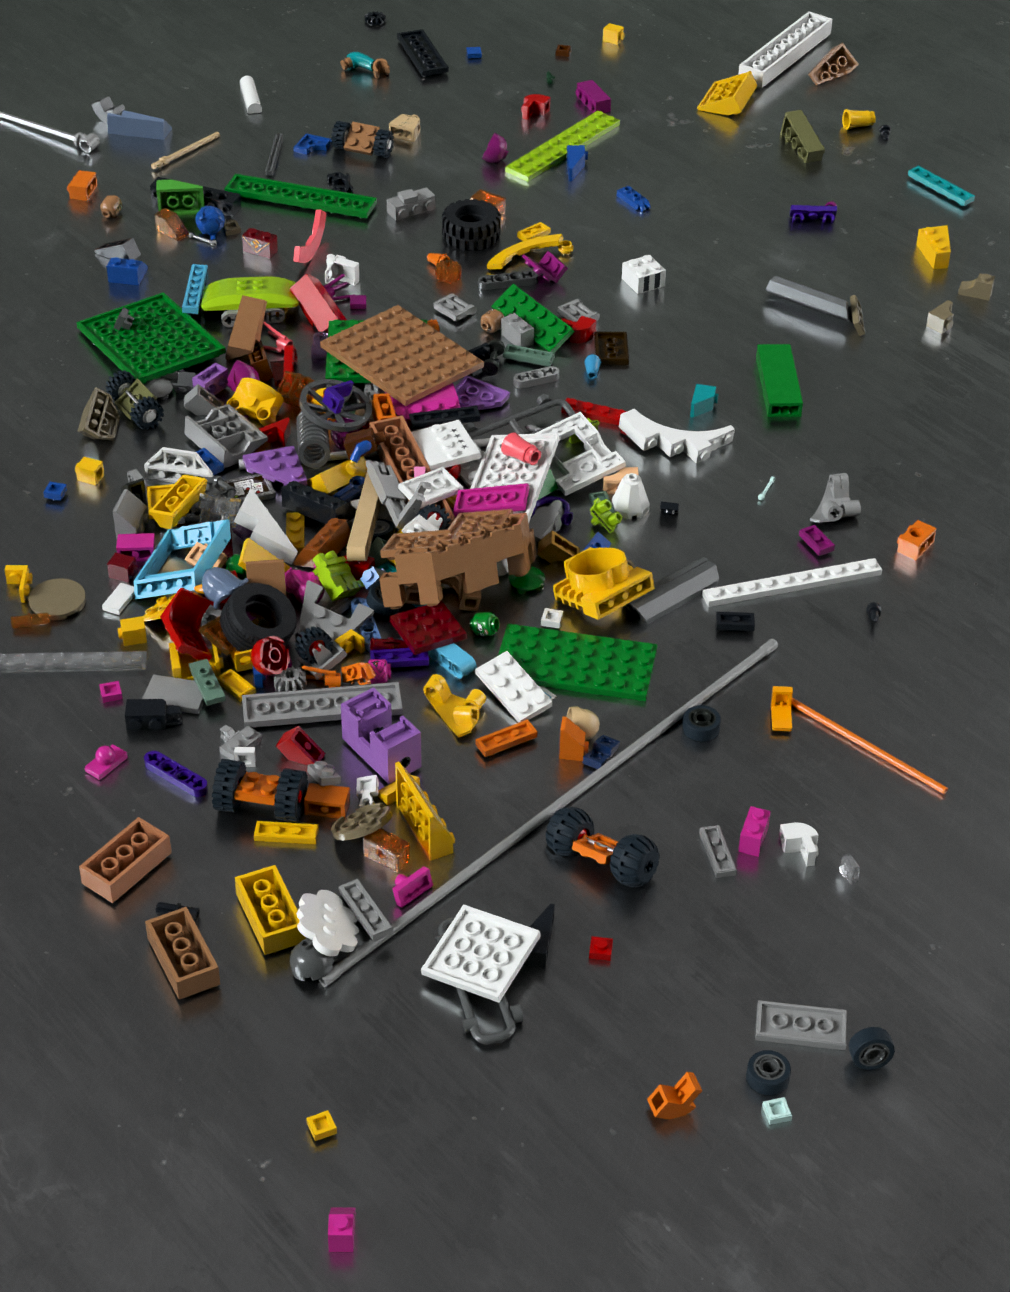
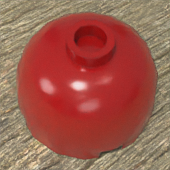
M268 636L255 643L250 656L256 671L263 675L274 676L281 674L283 670L288 668L290 652L288 649H285L283 645L285 642L281 638Z

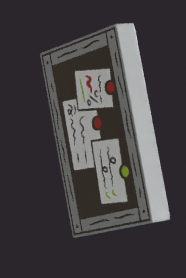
M261 474L225 481L236 489L232 503L233 507L242 505L250 489L255 492L260 501L276 498L271 482L262 478ZM221 487L218 488L220 492L225 491Z

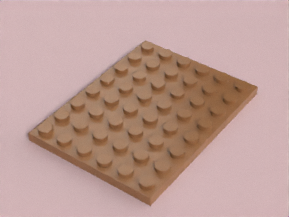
M399 305L393 306L384 312L320 341L321 348L381 390L390 394V396L404 406L484 367V361Z

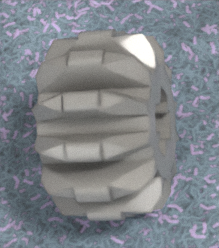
M292 666L274 677V687L278 692L304 690L307 686L306 675L301 670V667L295 669Z

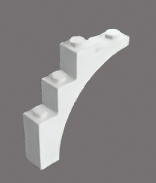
M635 408L622 413L619 422V428L643 451L657 445L669 457L684 451L696 464L710 458L711 451L733 442L735 431L731 425L710 431L674 429L646 418Z

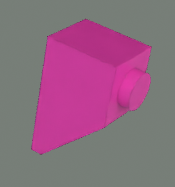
M331 1207L328 1223L329 1252H354L355 1207Z

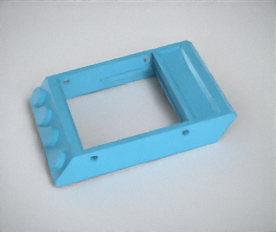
M230 520L206 522L167 530L134 579L135 599L176 594L180 588L195 591L194 587L202 584L204 573L213 567L231 539ZM196 542L203 545L205 543L208 544L194 568L157 574L172 550L190 548Z

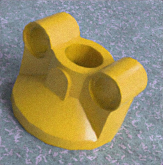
M242 378L234 395L227 401V404L231 405L242 416L246 415L252 419L259 420L264 427L276 422V415L284 399L279 392L269 385L256 379Z

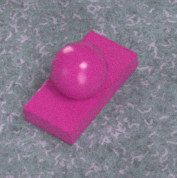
M114 744L111 746H101L96 751V758L85 766V772L101 780L128 758V753Z

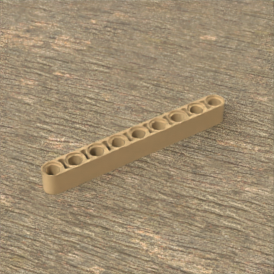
M366 473L347 544V561H367L374 535L373 529L376 527L381 507V501L368 473Z

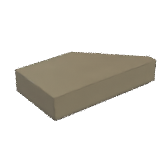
M225 220L222 229L226 236L241 233V228L236 220Z

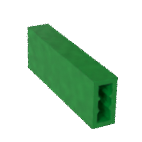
M757 344L756 361L767 416L801 417L803 401L791 345Z

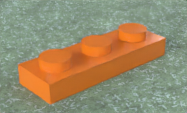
M527 719L475 739V745L484 757L537 738L538 731Z

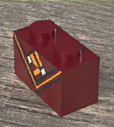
M249 228L242 235L243 252L269 259L278 252L277 235Z

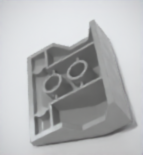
M229 404L211 409L205 419L196 422L189 416L185 417L184 434L201 449H207L224 464V468L238 464V459H243L242 455L251 454L268 440V437Z

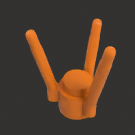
M302 666L304 670L325 674L320 679H316L313 675H306V679L324 680L325 686L329 688L341 687V673Z

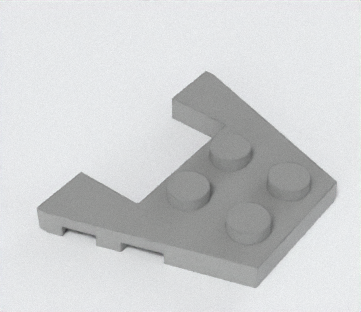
M308 580L298 636L301 637L300 633L302 631L305 633L306 628L311 630V627L314 626L324 630L334 641L350 629L354 631L360 628L364 621L373 616L374 610L359 603L351 618H346L316 604L323 592V587Z

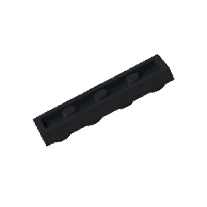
M477 406L409 414L412 429L428 428L435 424L440 425L459 420L461 424L480 421V413Z

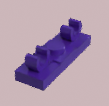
M791 205L790 208L792 222H795L796 217H799L801 223H803L804 217L812 220L823 218V223L826 222V218H830L831 223H834L837 213V206Z

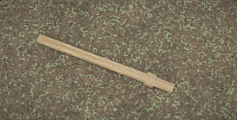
M215 132L169 156H163L158 161L152 163L151 167L156 169L160 166L168 165L170 161L219 138L220 134Z

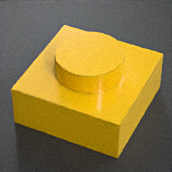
M328 1110L306 1118L307 1125L315 1141L337 1134V1127Z

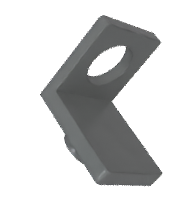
M179 372L177 383L172 385L176 394H187L193 389L192 378L196 376V373Z

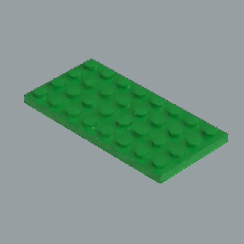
M507 623L498 656L508 651L538 686L646 702L657 653V644Z

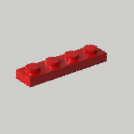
M567 398L565 400L570 404L575 414L581 412L586 418L618 426L620 415L627 412L622 409L597 405L574 398ZM561 407V413L568 414L565 411V409Z

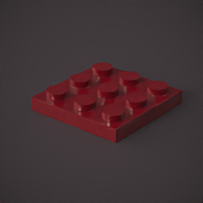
M442 601L436 606L425 605L390 616V623L414 655L467 639V633Z

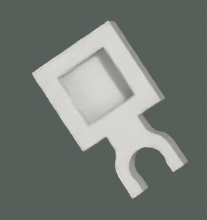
M377 775L357 778L356 795L360 799V807L365 806L367 803L370 805L375 804L373 797L378 796L379 790Z

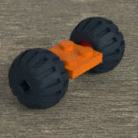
M577 807L561 808L549 820L545 835L546 842L557 855L574 857L580 853L583 857L595 859L599 864H609L610 862L611 872L614 877L623 885L631 887L645 885L656 873L660 859L659 850L655 843L644 835H628L618 842L600 833L594 834V823L591 817L584 810Z

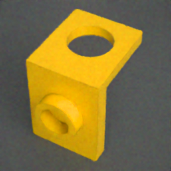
M251 650L230 653L236 672L253 669L250 656Z

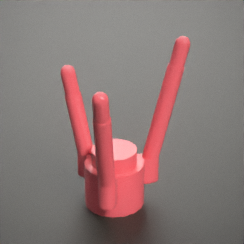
M263 322V325L271 330L267 333L277 339V348L263 346L264 349L282 353L285 345H293V341L288 339L287 336L281 334L266 322Z

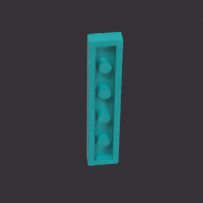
M919 165L908 171L909 177L958 202L960 205L965 206L975 199V195Z

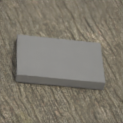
M154 674L142 698L164 699L167 705L180 706L182 712L199 714L204 703V699L194 680Z

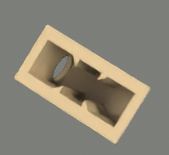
M401 114L389 123V131H392L394 138L415 142L421 130L420 118L415 114L411 116Z

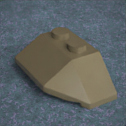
M95 387L83 410L78 432L93 440L113 441L115 439L120 416L110 394Z

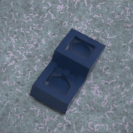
M606 735L600 736L594 741L593 749L583 757L582 763L599 769L612 758L620 745V741Z

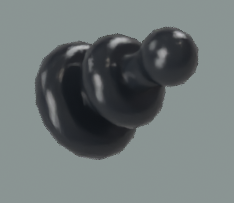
M882 125L879 128V132L884 140H888L891 127L889 125Z

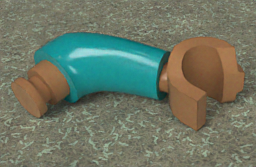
M351 52L347 54V58L340 61L344 70L347 67L353 69L362 67L372 71L376 79L380 78L379 73H385L386 75L390 73V67L385 59L374 60L360 52Z

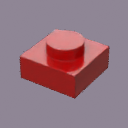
M592 936L589 959L611 961L613 939Z

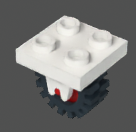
M431 504L420 510L415 518L407 523L401 531L403 533L447 530L451 525L448 524L451 522V519H447L449 513H444L445 508L440 509V505L435 507V504Z

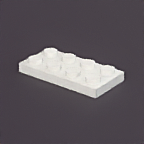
M508 651L475 669V674L518 723L527 719L530 720L552 707L550 698Z

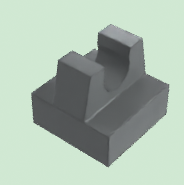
M122 308L113 328L120 330L121 327L127 330L130 329L134 318L128 315V309Z

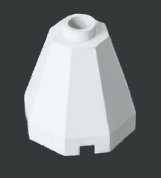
M635 473L626 474L622 478L612 498L615 512H619L623 518L632 519V516L636 515L637 518H642L650 509V503L641 477Z

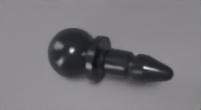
M871 602L868 604L866 611L872 621L877 622L882 609L877 602Z

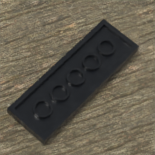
M423 29L397 33V39L422 76L429 77L430 75H441L449 72L448 65Z

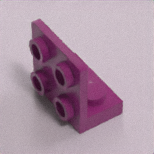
M549 251L546 252L539 263L525 254L522 255L526 260L524 263L530 268L534 267L533 271L539 276L543 274L542 277L549 282L552 280L557 283L568 269Z

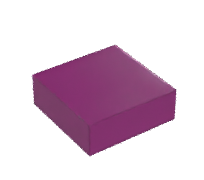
M350 295V309H366V295Z

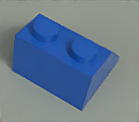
M118 257L111 258L106 266L108 282L136 286L140 285L148 270V266L142 261L120 259Z

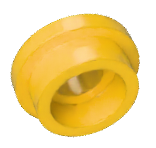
M563 240L558 246V250L563 254H569L574 249L572 242L568 240Z

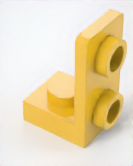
M5 565L7 584H20L21 603H25L26 597L30 594L29 584H32L33 581L28 565Z

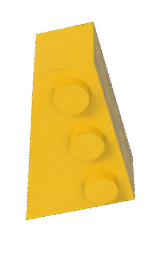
M948 225L919 229L916 245L933 270L948 268L951 254Z

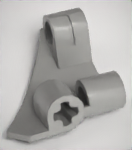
M847 473L829 475L822 501L815 514L810 518V521L818 523L831 522L843 517L860 515L861 506L859 500H850L849 477Z

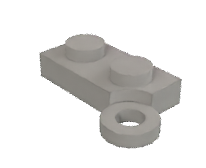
M324 761L308 764L307 772L320 786L340 785L341 776L335 771L333 765L327 764Z

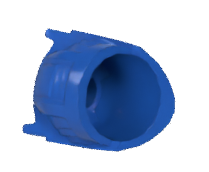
M204 206L196 214L195 221L202 234H209L211 240H214L216 233L224 227L225 217L219 208Z

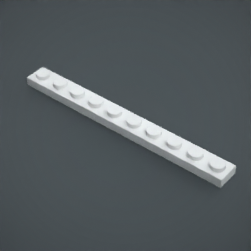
M873 558L704 589L702 596L707 606L713 607L879 576L882 574V568L877 560Z

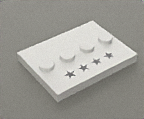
M459 420L440 425L435 424L432 427L411 432L431 471L441 467L447 468L481 459L480 451Z

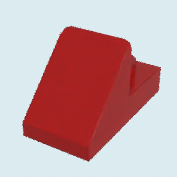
M289 417L258 428L268 437L266 442L272 443L278 440L284 447L286 446L291 434Z

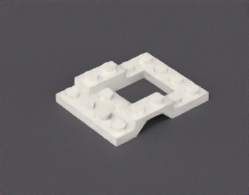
M581 412L535 433H559L560 440L576 434L584 443L586 452L563 463L554 454L549 467L558 485L556 490L560 489L565 496L602 479L603 476H608L626 467V461L617 451L611 452L606 447L597 429Z

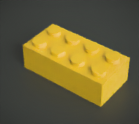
M276 865L235 877L236 895L264 955L295 946L306 939L298 930L297 925L300 921L296 915L298 910Z

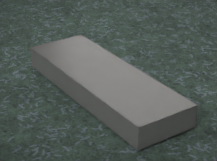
M720 825L700 828L699 834L715 877L721 878L737 875L736 866Z

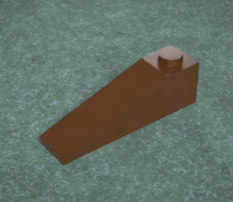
M260 340L259 343L254 345L253 353L248 354L251 366L259 375V381L265 383L270 378H273V374L262 341Z

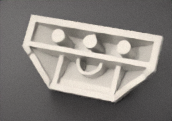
M162 447L144 464L146 479L176 483L183 474L197 477H213L212 471L199 454L192 451Z

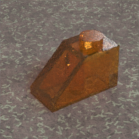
M164 208L154 214L157 231L177 241L189 235L188 230L175 212Z

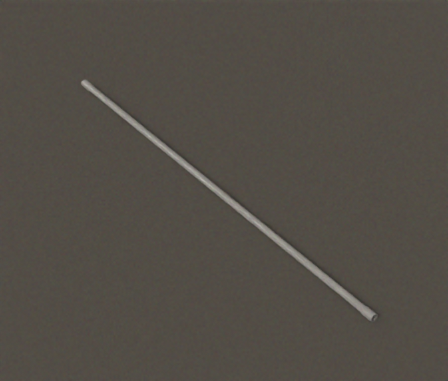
M770 639L764 643L757 651L391 923L392 935L375 942L372 939L368 940L338 964L333 965L332 971L320 978L319 982L324 987L329 986L341 977L345 971L552 817L556 811L564 808L684 717V713L688 708L701 705L763 657L778 648L777 641Z

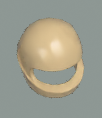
M578 706L569 707L567 718L586 733L585 741L592 739L597 734L600 726L597 715L588 709H581Z

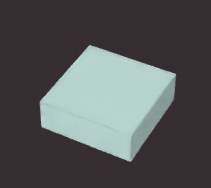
M785 1097L763 1101L762 1108L769 1125L792 1121V1113Z

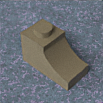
M979 273V276L972 281H962L958 295L989 301L993 291L995 276Z
M947 300L930 311L926 326L941 334L950 330L953 326L954 314L951 313L953 302Z

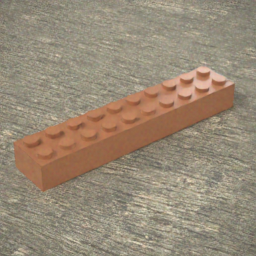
M403 415L369 423V428H373L374 433L384 431L386 441L378 444L376 452L381 462L392 467L399 483L414 478V467H425V473L431 472ZM406 497L405 504L407 505L410 500ZM446 499L433 503L435 507L440 505V509H446L444 513H449L447 519H451V522L448 524H452L455 517Z

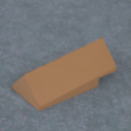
M242 295L227 347L226 360L253 353L254 345L260 342L267 301Z

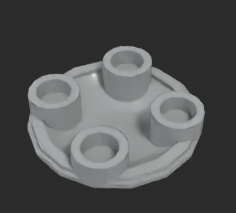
M165 378L153 379L144 384L160 400H166L168 394L173 390V384Z

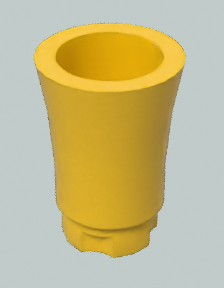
M845 109L842 116L845 130L868 127L869 125H874L876 121L875 112L868 110Z

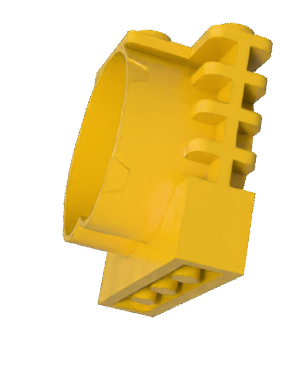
M590 547L565 560L566 578L553 585L556 601H562L563 604H569L570 607H576L580 611L583 610L585 615L597 620L655 589L652 572L640 567L633 569L632 566L627 564L625 553L622 550Z

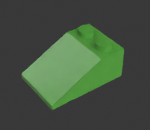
M157 180L156 191L159 216L196 215L201 207H204L203 186L176 180Z

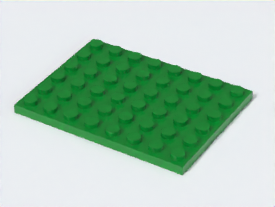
M164 292L76 322L77 328L121 371L126 370L130 372L135 379L138 378L143 384L153 379H159L164 375L175 373L178 370L189 368L192 365L203 363L206 360L217 358L226 353V348L190 315L182 313V308ZM123 307L128 309V315L134 318L129 330L122 327L120 330L113 328Z

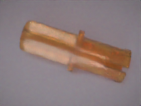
M47 612L11 616L12 628L25 626L32 628L33 625L50 623V616Z

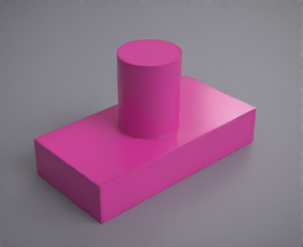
M423 866L409 877L403 874H399L396 877V886L392 888L396 905L403 908L433 886L428 868Z

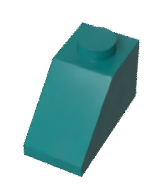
M696 384L691 402L690 417L694 418L713 410L714 403H718L719 394L716 393V386Z

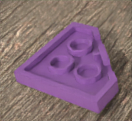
M468 375L455 386L460 408L477 406L478 410L501 407L510 398V392Z
M294 446L242 455L245 468L251 474H261L262 478L272 482L279 481L284 483V486L291 481H297L307 486V478Z

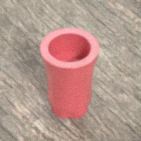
M515 432L508 434L502 442L501 451L506 456L516 458L531 465L537 464L541 458V451Z

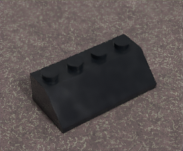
M291 481L281 487L282 506L324 524H327L331 518L344 519L347 522L355 518L357 509L337 497L330 496L325 492H320L297 481Z

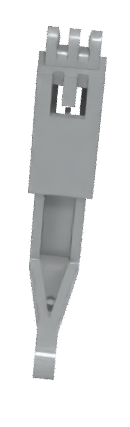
M367 460V473L381 504L386 505L396 528L403 529L419 513L422 501H425L424 492L426 489H431V484L420 482L414 495L406 505V497L398 489L399 482L392 467L385 465L384 462L379 463L378 461L372 462V460Z

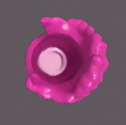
M290 567L285 572L286 592L294 594L297 601L303 605L307 581L309 580L322 587L323 585L318 575L315 576L314 572L308 573L302 570H292V567ZM323 587V592L321 593V595H320L319 599L317 600L316 604L322 599V597H323V595H324V591H325L324 587Z

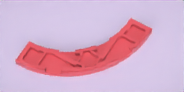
M316 210L312 235L309 236L305 243L306 245L295 246L293 259L295 263L309 262L319 248L327 214L323 210Z

